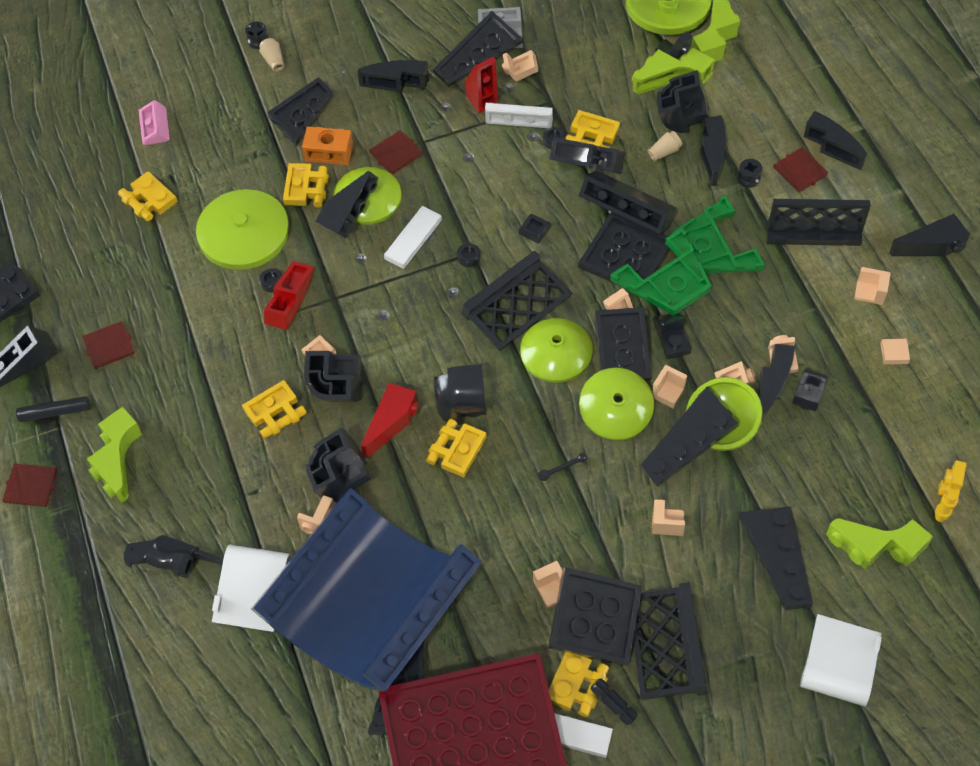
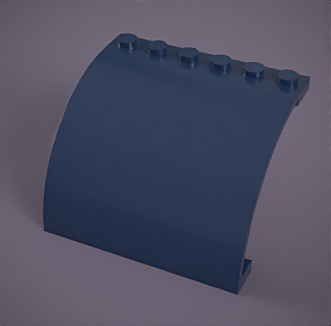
M349 488L269 585L251 610L289 642L328 669L366 688L386 691L480 565L481 561L462 544L458 545L451 555H447L417 541L379 515L369 506L370 504L352 488Z

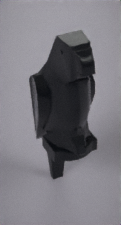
M165 535L150 541L130 543L124 551V562L130 568H132L133 564L146 563L158 569L173 570L177 577L181 575L184 578L188 577L193 561L196 559L223 565L224 560L199 550L197 546Z

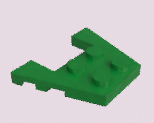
M726 195L721 197L715 205H710L704 209V212L698 217L691 218L671 233L672 235L681 228L685 230L689 244H692L694 254L706 274L764 270L765 264L756 248L733 256L715 222L733 217L735 214V210Z
M683 228L666 238L665 244L678 256L675 260L644 280L628 263L610 276V280L613 283L673 316L711 291V284L701 263L698 262L694 254V248L692 244H689L686 237L687 234Z

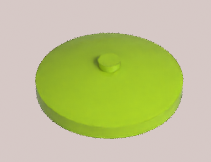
M625 0L627 12L637 25L650 32L663 35L682 34L695 29L705 21L711 8V0Z
M236 190L217 197L205 207L197 222L196 236L203 254L211 262L227 269L246 270L261 266L279 254L289 236V222L284 207L273 196L258 190Z

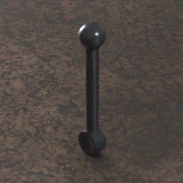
M580 453L577 458L549 471L541 470L539 472V479L546 481L554 473L578 462L584 463L587 461V455Z

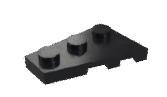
M318 77L268 111V118L297 146L305 135L306 128L311 127L333 97V91Z

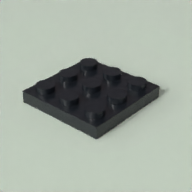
M611 212L580 259L578 268L613 283L610 280L611 274L628 263L644 280L658 270L670 248L665 244L666 238L669 236L662 233L658 234Z
M567 567L563 568L548 648L628 666L642 586Z

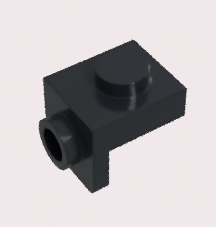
M686 31L676 40L674 45L665 39L656 47L655 51L657 52L659 49L677 59L689 50L691 46L688 43L693 36Z
M804 369L792 404L798 405L802 409L816 411L828 377Z

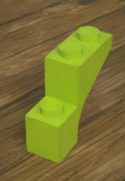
M713 0L709 28L703 33L692 37L691 49L694 48L715 59L714 62L723 59L724 50L726 49L725 40L737 37L740 26V18L731 9L729 0Z
M692 48L687 54H683L680 60H677L658 49L653 56L647 58L645 65L640 70L637 69L633 74L632 91L637 94H643L669 84V79L697 70L704 84L713 74L715 59Z
M123 406L98 424L102 431L99 436L106 445L87 458L91 465V468L88 469L90 474L97 482L102 480L105 484L102 488L111 499L116 497L121 504L129 496L125 454L132 442L142 435L138 424Z
M838 518L830 523L826 533L833 545L841 547L848 553L850 559L855 564L861 565L865 569L886 550L890 552L894 560L902 562L908 567L928 547L933 538L929 532L913 519L902 528L884 531Z

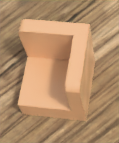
M862 267L858 276L854 299L883 305L888 292L891 272Z
M665 365L653 384V398L674 409L685 391L687 375Z
M654 499L652 534L683 536L685 529L684 511L665 509V500Z
M557 561L533 571V582L546 607H551L557 603L562 569Z

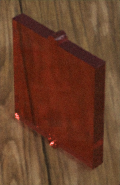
M401 130L369 150L378 160V164L383 165L392 175L423 155V152L414 144V140L409 139Z
M803 147L791 154H786L785 158L773 165V168L798 193L811 185L815 186L817 181L828 175V171Z
M122 321L82 336L87 348L86 354L90 356L94 369L135 354L130 342L131 336L127 334Z
M13 464L9 480L5 482L7 487L2 500L3 503L47 507L50 493L54 490L53 483L57 469L55 467Z

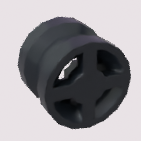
M258 21L251 22L246 26L245 33L248 45L253 49H260V43L268 39L266 26Z
M745 159L742 161L739 167L738 182L746 188L756 187L761 179V163L755 159Z

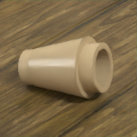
M273 38L262 41L259 45L260 54L274 72L281 71L285 65L279 43Z
M674 131L666 132L647 151L653 161H657L678 152L679 148L682 147V141Z

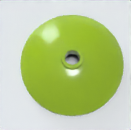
M363 167L352 170L345 174L335 186L333 196L367 171L379 177L377 187L369 195L366 207L357 217L356 224L369 225L384 221L392 216L400 205L402 194L398 180L391 173L381 168Z
M550 318L542 320L528 329L521 341L520 353L525 368L533 376L547 382L562 383L573 380L586 371L592 360L593 344L589 334L579 324L568 319ZM554 340H559V341H561V342L555 343V342H553V341H554Z
M608 368L597 372L585 383L580 394L579 409L584 423L593 433L607 440L621 441L637 436L647 427L654 411V398L649 385L635 372L623 368ZM615 396H620L623 401L617 403L614 401L613 398Z
M716 378L701 385L692 394L687 409L708 386L739 425L738 428L710 449L728 451L748 443L756 435L762 422V405L757 393L748 384L735 378Z

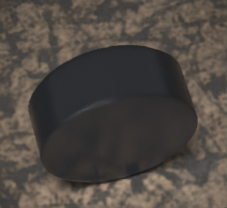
M558 127L546 129L543 133V144L551 149L554 137L565 139L564 131Z
M467 243L458 248L457 260L460 265L473 267L479 263L481 258L480 249L476 245Z
M273 268L263 271L259 278L262 289L273 293V288L282 277V273Z

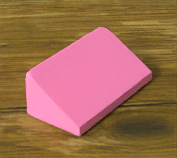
M154 100L139 110L142 144L150 145L169 141L166 107Z

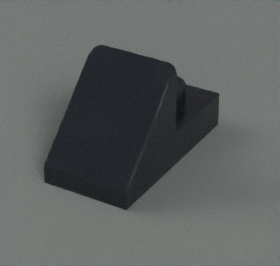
M678 313L674 316L665 314L653 317V322L667 360L691 354V347L684 331V317Z

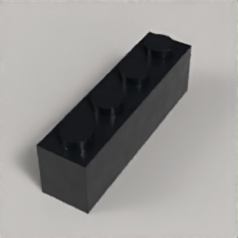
M597 170L585 176L579 193V197L658 234L670 228L677 207Z

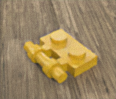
M578 110L571 124V132L576 133V136L567 135L566 139L610 148L603 145V143L613 144L620 129V122ZM586 136L596 140L595 142L585 140L584 138Z
M289 163L283 196L284 205L307 206L308 199H314L313 205L317 208L322 207L323 201L326 199L325 185L328 183L329 178L327 174L328 168L326 166H319L318 171H312L311 164ZM310 182H315L316 188H310Z
M149 171L130 184L134 191L128 192L125 188H122L118 192L122 202L127 206H131L134 209V213L146 221H150L153 218L152 211L155 210L161 215L178 202L176 196ZM143 199L146 203H140L139 200Z
M284 380L242 405L244 412L255 427L264 422L267 427L259 431L263 439L271 435L276 436L281 433L280 430L291 423L294 425L300 421V417L307 414L302 405L295 410L291 407L298 400ZM282 411L285 412V416L281 417L277 421L273 420L272 417L276 416Z
M449 419L447 424L441 427L439 431L440 436L436 443L432 444L429 448L426 462L435 465L438 458H443L441 463L442 469L464 478L487 435L486 432L465 423L460 431L455 430L457 422ZM448 440H453L454 442L450 449L445 448Z
M956 460L952 469L947 468L944 480L940 481L937 495L941 496V500L935 509V519L938 522L947 520L958 503L965 475V462Z
M565 652L549 688L552 704L571 711L574 702L581 704L578 713L583 717H588L591 709H595L598 702L597 696L591 691L590 687L600 678L607 682L608 678L606 675L609 667L600 663L596 672H592L589 670L592 664L591 659ZM585 680L591 684L587 693L583 694L579 691Z

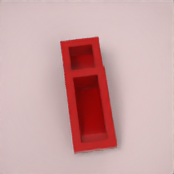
M295 261L291 262L273 288L274 296L264 309V324L284 330L288 329L306 294L314 272V266Z

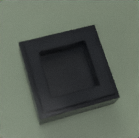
M530 214L519 228V234L539 244L551 228V223Z

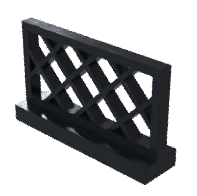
M773 199L769 220L766 221L767 244L861 246L863 241L862 232L871 207L870 200ZM778 207H786L789 209L782 212L778 209ZM805 208H813L808 212H805L803 210ZM830 208H837V210L832 212L827 211ZM853 209H861L855 213L851 211ZM795 213L800 215L794 219L789 217ZM818 214H822V215H823L822 217H820V218H818V219H815V218H814V216H816V215H818ZM842 214L847 215V217L841 220L837 218Z
M535 250L463 304L462 315L467 320H471L499 351L503 350L530 327L571 297L572 293L540 261L541 256ZM540 270L546 276L545 282L532 281V274ZM518 285L528 286V296L515 295V287ZM531 286L545 288V296H531ZM548 288L558 289L563 295L558 299L548 298ZM499 299H511L510 309L496 308L497 301ZM514 300L527 301V311L513 310ZM530 302L544 303V310L541 312L530 311ZM482 312L493 313L492 323L482 322L477 316ZM496 313L510 315L509 325L496 324ZM513 315L526 316V323L523 326L512 325ZM495 329L509 330L508 337L500 342L494 335Z
M690 582L680 583L677 588L641 593L640 601L645 600L652 605L644 616L637 613V618L640 621L638 624L636 621L633 637L641 700L697 693V695L708 694ZM676 596L677 604L671 612L659 605L665 597ZM656 608L667 615L659 627L648 620ZM677 611L679 614V618L675 616V613ZM671 619L677 622L681 628L674 638L663 630ZM644 623L656 630L648 641L638 636V631ZM659 634L671 641L663 652L651 645ZM681 636H682L683 644L678 641ZM640 643H642V644L644 645L641 650H640ZM674 645L683 649L685 654L678 664L666 656ZM648 648L659 655L651 668L642 662L641 658ZM663 659L675 667L667 678H664L655 671ZM685 662L687 670L682 667ZM643 668L648 671L645 675L643 672ZM678 671H681L688 676L689 686L677 687L670 681ZM652 674L663 682L658 690L646 692L645 682Z

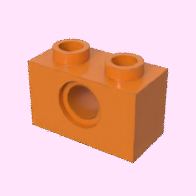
M322 127L306 128L302 145L305 162L349 166L353 148L351 130Z

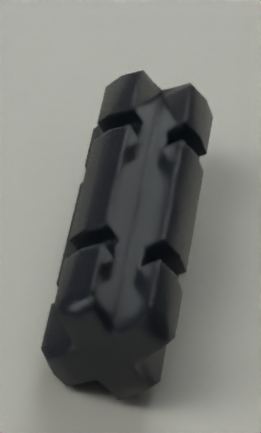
M597 679L590 687L591 691L597 697L600 695V700L615 715L619 714V719L625 725L633 723L638 716L637 712L631 706L628 708V703L612 688L609 689V685L603 679Z

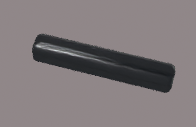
M87 396L20 407L16 409V417L19 422L87 411L90 409V400Z

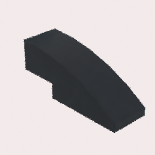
M419 60L386 61L358 68L357 71L361 87L401 93L404 86L425 89L429 77L427 61Z
M814 111L806 123L803 137L820 144V153L862 170L867 152L861 144L841 125L827 116Z
M722 115L704 118L702 134L704 137H701L700 154L711 186H716L719 180L725 154L726 134Z
M554 137L549 159L621 174L625 152Z
M775 344L772 350L771 367L763 366L761 369L758 397L762 405V419L778 399L788 378L795 346Z

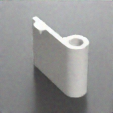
M228 545L224 555L218 592L214 598L212 622L275 632L251 608L291 560L292 555Z
M817 614L800 687L866 707L871 693L877 655L880 649L881 633Z

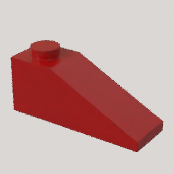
M494 57L474 66L465 80V95L478 113L485 111L486 103L498 104L496 59Z
M388 383L361 444L362 453L365 458H369L405 428L410 423L413 415H417L420 408L417 391Z

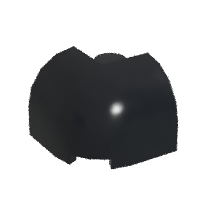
M698 70L669 79V84L662 91L657 92L660 118L665 127L671 131L679 133L690 132L689 125L702 122L704 118L709 117L707 97Z
M305 351V385H307L313 395L320 400L328 402H358L363 382L360 381V355H335L330 351Z
M482 364L447 368L448 373L439 377L434 376L433 386L436 409L444 421L448 422L449 419H453L457 422V425H462L461 417L475 418L480 415H486Z
M343 428L338 429L314 445L315 450L310 456L309 463L305 464L306 473L314 493L321 499L323 495L333 498L334 502H337L347 489L352 488L354 490L371 479L366 467L368 463L362 451Z

